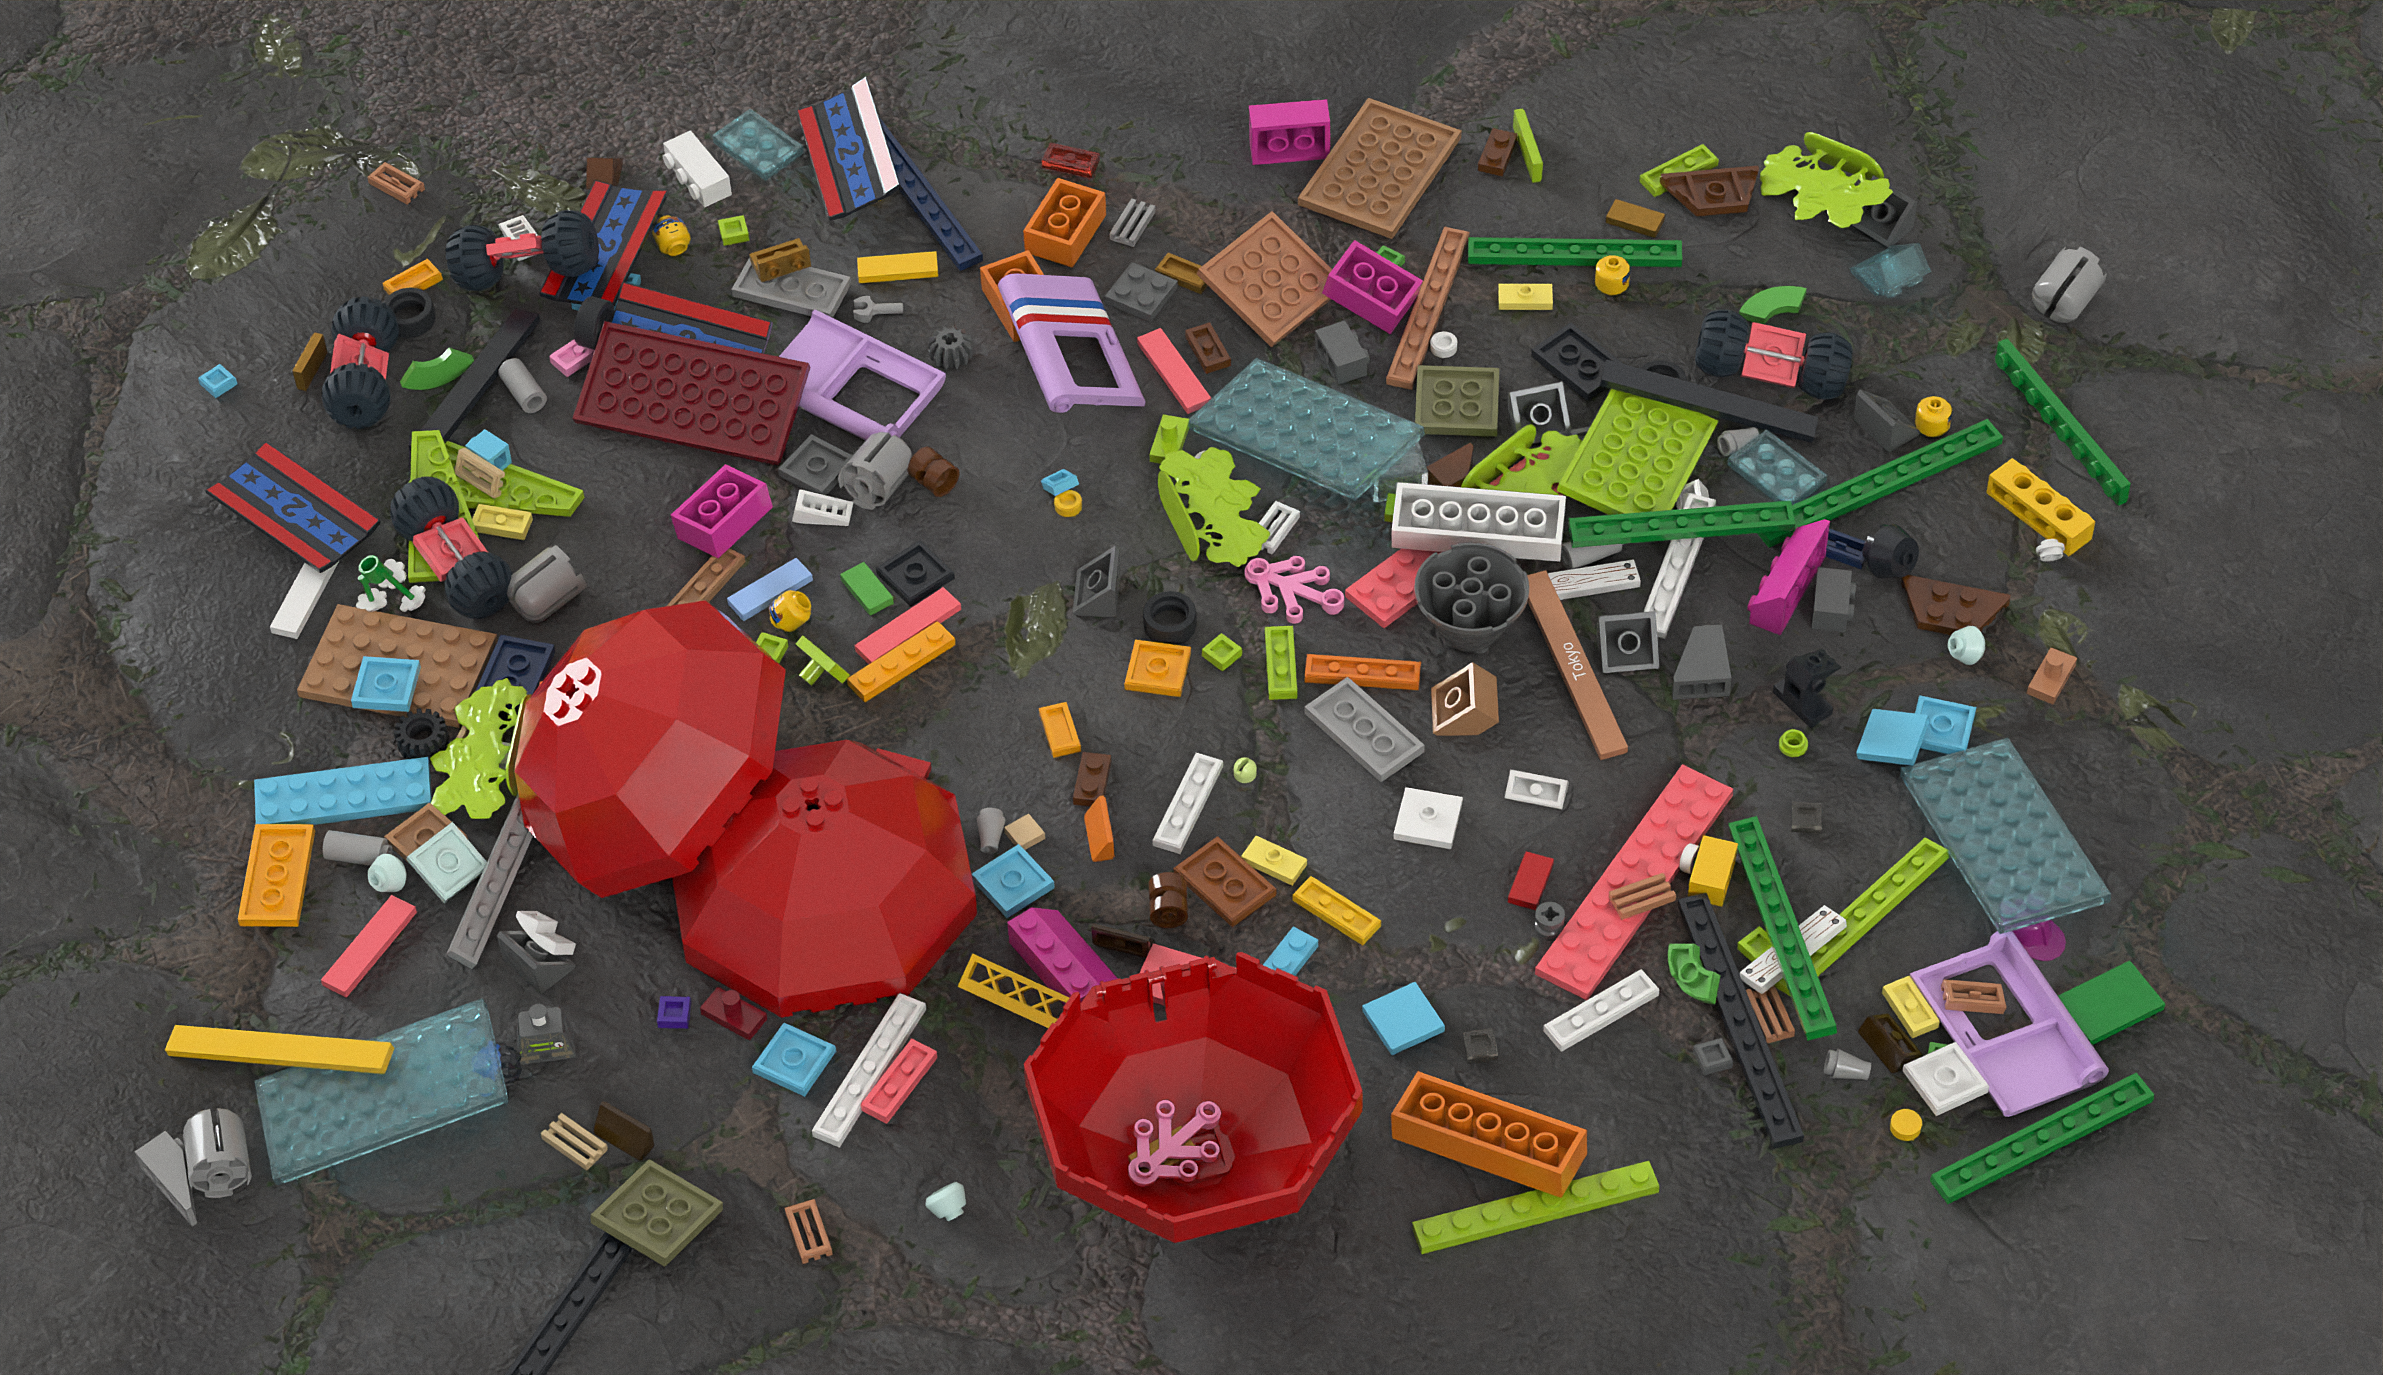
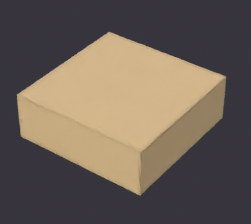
M1029 814L1004 827L1005 834L1015 846L1019 844L1024 850L1045 839V832Z

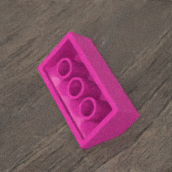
M1824 519L1797 527L1791 538L1786 537L1781 549L1782 554L1780 557L1775 556L1770 567L1769 576L1764 575L1759 585L1758 595H1753L1747 607V611H1750L1749 624L1778 635L1782 634L1816 575L1818 567L1821 566L1826 557L1830 521Z
M1030 908L1007 922L1009 943L1048 988L1069 998L1074 992H1080V1002H1082L1090 989L1095 985H1099L1100 981L1106 982L1118 979L1058 910Z

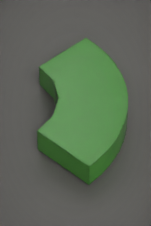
M1779 286L1763 290L1749 298L1741 307L1739 314L1747 321L1765 325L1769 318L1785 312L1798 313L1806 296L1807 288Z
M448 348L443 355L431 361H413L400 383L403 388L414 390L436 388L462 375L471 366L474 359L470 354Z
M1669 944V969L1681 990L1700 1002L1715 1004L1720 975L1703 967L1700 960V947L1696 944Z

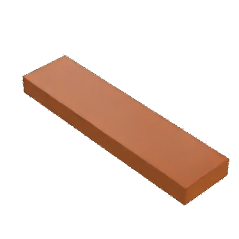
M1307 654L1305 683L1336 685L1349 677L1356 685L1363 687L1419 690L1421 662Z

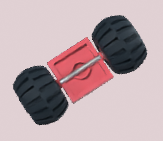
M563 210L553 214L545 221L540 236H536L535 233L522 234L520 239L511 240V237L498 238L492 230L483 226L467 225L456 230L447 241V268L451 278L459 287L471 291H482L495 285L502 276L504 258L512 259L543 254L548 266L555 273L576 277L587 273L595 266L599 256V240L592 220L584 213L575 210Z
M362 296L361 299L356 297L345 302L339 307L333 317L331 332L334 340L331 370L322 388V401L325 411L337 424L341 426L344 424L346 428L351 429L352 427H356V429L370 427L381 420L387 412L391 399L389 386L386 381L389 350L394 347L399 336L397 319L392 309L379 299L373 298L372 300L369 297Z
M1715 310L1705 316L1695 355L1696 365L1703 372L1714 377L1733 375L1739 370L1743 355L1745 354L1741 377L1794 388L1800 366L1799 386L1808 395L1816 399H1833L1843 393L1853 354L1852 345L1844 337L1836 333L1813 335L1808 340L1804 355L1802 356L1806 338L1805 333L1753 322L1748 343H1746L1749 325L1747 320L1740 314L1732 310Z
M430 476L416 478L412 482H408L402 489L398 490L391 501L390 516L395 530L402 537L413 542L441 582L445 581V594L448 602L460 615L470 619H483L495 614L498 610L500 611L510 600L507 596L512 575L510 566L501 557L486 550L463 517L458 519L459 501L454 490L447 483Z

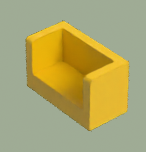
M1703 835L1689 881L1688 897L1707 893L1712 905L1723 907L1736 863L1738 843Z

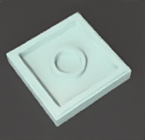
M453 822L406 858L443 903H446L482 875L487 863Z

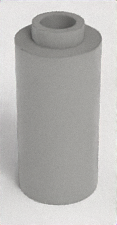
M513 358L502 363L498 370V375L526 413H535L542 409L546 404L547 396L522 361Z
M1571 541L1562 544L1561 559L1568 570L1577 569L1620 552L1623 544L1572 548Z
M329 830L323 842V857L328 860L371 866L378 856L382 854L392 855V845H389L387 838Z

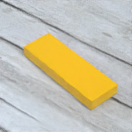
M936 251L857 258L859 283L938 277Z
M1312 876L1293 894V901L1361 945H1364L1381 927L1380 919Z

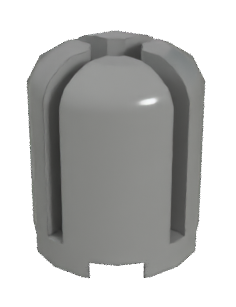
M2064 247L2033 288L2032 301L2036 309L2044 315L2067 285L2069 286L2058 301L2056 309L2049 317L2050 320L2056 323L2074 321L2106 280L2107 274L2103 276L2102 269L2097 264L2100 259L2082 247H2079L2078 250H2065L2066 247Z
M887 432L872 434L839 471L838 482L840 488L844 486L847 492L854 498L851 502L861 508L873 510L876 506L884 505L909 475L907 468L913 456L911 449L896 435L891 437L890 433Z
M556 545L547 547L511 575V581L507 590L509 602L525 620L532 623L543 622L587 587L582 574L580 573L576 576L575 570L568 562L570 558Z
M217 1108L218 1125L215 1128V1138L210 1109L200 1111L189 1118L183 1130L190 1188L192 1189L193 1186L197 1190L205 1192V1197L207 1198L233 1195V1189L241 1186L245 1181H247L248 1185L252 1177L243 1121L237 1114L228 1109Z

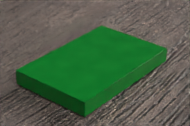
M2131 961L2125 962L2058 995L2092 1045L2163 1011L2165 1008V1002Z

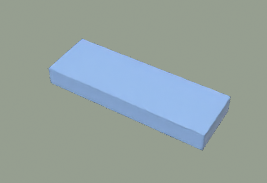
M795 558L727 598V602L733 611L745 621L769 607L771 602L788 590L796 591L813 581V577L808 569Z

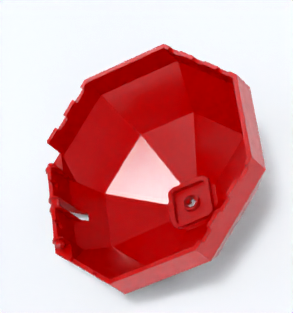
M706 600L646 609L584 630L525 704L514 770L524 826L579 884L601 898L692 872L699 864L697 857L707 845L712 847L724 833L726 828L723 825L734 812L739 814L753 797L750 792L759 780L763 779L765 781L772 773L786 669L754 642L728 616Z
M841 740L775 751L772 773L765 781L763 779L759 780L750 792L753 797L740 813L734 812L723 825L726 830L712 847L709 845L705 847L697 857L699 864L692 872L672 877L686 963L781 1018L793 1016L792 1012L811 1009L813 1013L835 1009L834 1005L852 1002L854 1006L877 1002L876 998L894 995L897 997L899 993L908 996L977 915L976 895L955 794L923 776L904 768L903 765L872 748L852 740ZM816 804L818 805L819 809H812L811 811H807V806Z
M1243 952L1236 954V968L1216 960L1215 957L1209 958L1206 955L1204 958L1189 961V963L1183 965L1161 966L1157 971L1149 972L1145 970L1144 973L1131 975L1125 979L1100 981L1099 985H1095L1090 989L1082 1002H1080V992H1074L1064 1005L1063 1012L1055 1023L1052 1022L1041 1038L1039 1047L1024 1063L1026 1088L1057 1188L1173 1243L1299 1212L1361 1115L1363 1107V1090L1327 990L1319 986L1313 988L1298 981V977L1279 968L1276 970L1260 964L1259 959ZM1156 983L1161 985L1167 1020L1159 1022L1155 1021L1152 984ZM1168 1100L1175 1107L1174 1115L1171 1119V1131L1179 1126L1183 1128L1195 1117L1199 1104L1207 1101L1215 1103L1221 1111L1218 1125L1212 1129L1201 1128L1190 1138L1195 1146H1202L1206 1141L1217 1143L1219 1154L1214 1162H1205L1202 1159H1188L1194 1161L1198 1166L1197 1176L1190 1182L1175 1178H1158L1153 1184L1146 1187L1133 1183L1128 1175L1130 1164L1128 1156L1137 1151V1138L1134 1136V1127L1138 1120L1147 1119L1152 1123L1153 1132L1149 1138L1150 1144L1159 1138L1158 1119L1155 1115V1110L1160 1101ZM1167 1108L1160 1109L1163 1114L1170 1113ZM1210 1110L1203 1111L1206 1115L1214 1114ZM1146 1127L1138 1128L1142 1133L1149 1131ZM1212 1149L1204 1150L1208 1155L1215 1153ZM1190 1168L1183 1169L1186 1174L1193 1173V1170Z

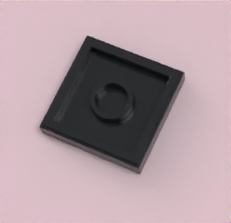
M921 540L876 567L877 575L910 607L955 579L954 571Z

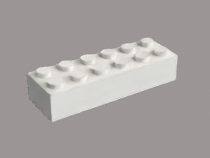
M1397 482L1392 523V548L1444 552L1451 549V545L1472 542L1495 546L1506 551L1514 558L1560 562L1566 496Z

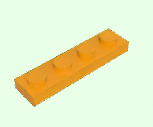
M937 621L848 677V686L864 702H867L955 646V638Z

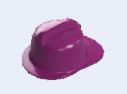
M2017 900L2013 908L2007 910L2002 915L2000 920L2001 930L2012 931L2032 959L2050 961L2059 957L2065 950L2066 940L2064 933L2049 919L2047 911L2042 905L2036 902H2021Z

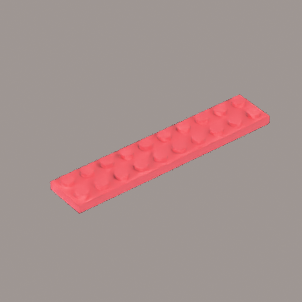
M1549 446L1543 448L1544 450H1551ZM1538 452L1537 456L1532 454L1533 457L1541 460L1549 458V454ZM1526 457L1509 470L1517 472L1523 469L1526 465ZM1530 459V465L1534 466L1535 461ZM1503 474L1496 478L1494 481H1492L1490 484L1494 486L1498 485ZM1554 483L1552 490L1557 492L1559 496H1563L1564 494L1556 491L1559 483ZM1400 549L1345 589V597L1381 627L1385 628L1417 604L1414 592L1416 574L1422 563L1437 551Z
M1682 764L1535 968V975L1587 1001L1651 912V910L1621 920L1609 899V891L1660 873H1664L1665 881L1671 883L1680 871V859L1683 850L1690 843L1695 845L1700 843L1703 835L1705 836L1732 798L1733 788ZM1664 892L1650 896L1648 899L1662 895ZM1633 902V903H1631V904H1628V905H1625V906H1622V907L1625 908V907L1631 906V905H1633V904H1636L1637 902Z

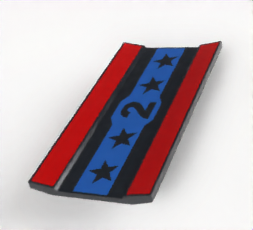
M866 77L854 84L852 88L817 105L797 110L830 221L855 213L892 195L901 188Z
M595 180L579 212L587 215L596 228L599 240L598 260L595 266L587 273L576 277L563 276L550 270L539 292L540 296L553 301L582 305L587 297H597L611 301L615 306L622 282H627L668 197V190L647 191L617 187Z
M622 282L618 302L611 323L763 354L773 325L772 321L627 282Z
M267 441L256 450L251 458L221 482H217L205 489L206 494L319 573L334 566L368 538L381 524L380 519Z

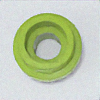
M1791 729L1780 737L1779 749L1789 757H1799L1807 751L1808 740L1801 731Z

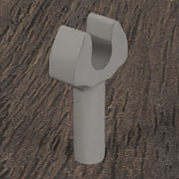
M862 296L854 300V308L857 309L853 310L854 319L863 323H869L875 314H903V303L875 304L870 299V296Z

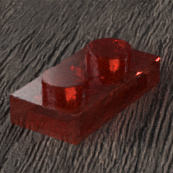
M1050 142L1042 158V168L1092 178L1100 161V154Z

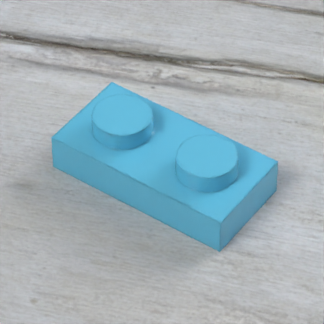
M1292 927L1263 965L1273 970L1279 968L1296 976L1318 948V939Z

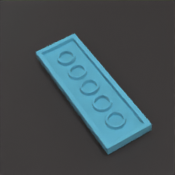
M428 757L254 780L256 824L317 825L419 811L425 805L431 803L432 800Z

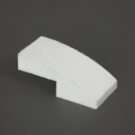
M517 911L516 918L520 925L539 946L553 955H573L576 943L555 933L558 921L538 911Z

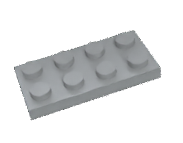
M749 258L732 288V296L812 316V312L817 310L833 318L851 286V278L808 267L761 282Z
M1349 677L1305 706V714L1380 782H1383L1424 753L1425 745Z

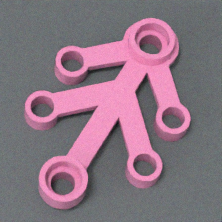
M1293 556L1289 560L1269 564L1265 559L1255 558L1245 567L1246 580L1258 586L1262 597V610L1265 613H1274L1278 610V598L1272 595L1270 583L1279 587L1287 608L1286 619L1292 624H1297L1303 619V609L1298 605L1294 594L1321 604L1323 610L1331 615L1338 614L1344 607V595L1340 590L1329 589L1322 593L1303 585L1313 581L1317 585L1327 584L1330 580V571L1325 566H1318L1314 570L1304 572L1305 560L1300 556ZM1286 571L1293 574L1285 577L1278 575V573Z
M1168 1100L1160 1101L1155 1110L1159 1127V1149L1151 1156L1149 1138L1153 1132L1152 1123L1147 1119H1141L1136 1122L1134 1127V1136L1137 1138V1158L1130 1162L1128 1168V1175L1133 1183L1146 1187L1153 1184L1158 1178H1175L1186 1182L1193 1181L1198 1172V1166L1194 1161L1185 1160L1180 1166L1161 1164L1168 1158L1202 1159L1205 1162H1214L1219 1154L1217 1143L1206 1141L1202 1146L1182 1145L1201 1128L1212 1129L1216 1127L1220 1120V1108L1210 1101L1199 1104L1195 1117L1171 1137V1119L1173 1118L1175 1107ZM1167 1108L1170 1113L1163 1114L1160 1109ZM1210 1110L1214 1114L1206 1115L1203 1111ZM1146 1127L1149 1131L1142 1133L1138 1128ZM1212 1149L1215 1153L1208 1155L1204 1150ZM1139 1168H1148L1149 1172L1143 1173L1139 1170ZM1190 1168L1193 1170V1173L1186 1174L1183 1169Z

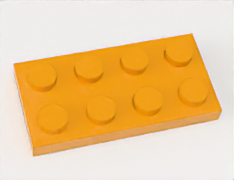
M255 824L238 915L240 926L299 927L315 836L313 824Z

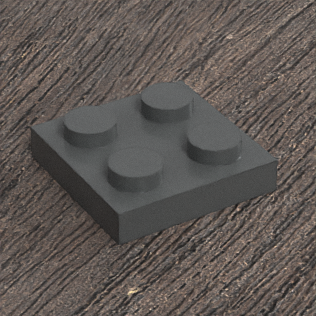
M1131 262L1105 295V304L1152 322L1178 289V281Z
M811 434L779 467V476L809 492L827 495L838 484L839 471L853 455Z

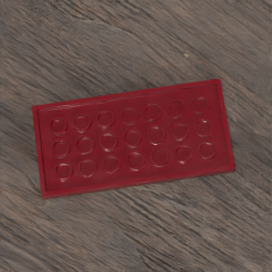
M604 321L572 419L578 424L780 466L811 367L807 362Z

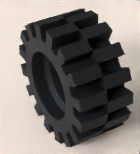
M421 708L416 709L417 714L409 711L407 712L408 718L401 716L399 718L400 723L395 725L394 735L398 750L404 758L428 757L429 762H431L430 758L439 751H445L447 749L446 745L449 744L445 720L436 711L432 714L431 709H426L425 713H422ZM427 731L432 733L431 736L423 740L411 739L419 732Z

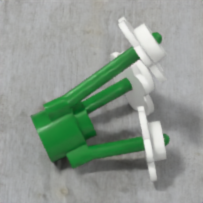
M370 555L365 557L359 564L361 575L358 577V580L363 585L366 594L358 596L359 602H357L356 607L373 612L386 606V592H379L376 588L371 589L369 583L378 584L382 588H397L403 593L404 596L401 600L403 603L400 606L402 612L412 611L421 606L425 599V587L415 585L408 590L401 584L407 576L403 570L404 564L402 562L388 559L383 564L377 556Z

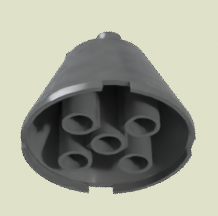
M1459 543L1451 545V549L1439 554L1437 552L1433 553L1422 563L1416 574L1414 592L1420 610L1442 635L1447 646L1466 652L1485 653L1489 646L1502 635L1525 609L1529 598V580L1526 572H1523L1516 563V559L1506 551L1483 543Z

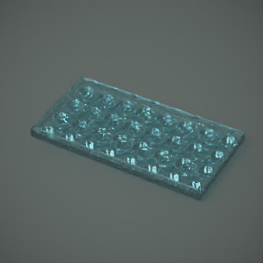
M1255 358L1188 420L1189 430L1353 500H1357L1425 435L1424 427L1258 358Z
M2009 738L1916 763L1914 766L1909 765L1901 768L1900 777L1944 847L1948 849L1951 858L1999 934L2110 902V891Z
M481 998L365 1040L390 1042L395 1048L385 1074L291 1067L255 1080L272 1178L276 1185H281L509 1102L489 1012L484 999Z

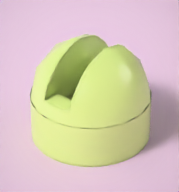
M1247 757L1236 761L1233 768L1235 779L1241 783L1253 781L1257 776L1255 762Z

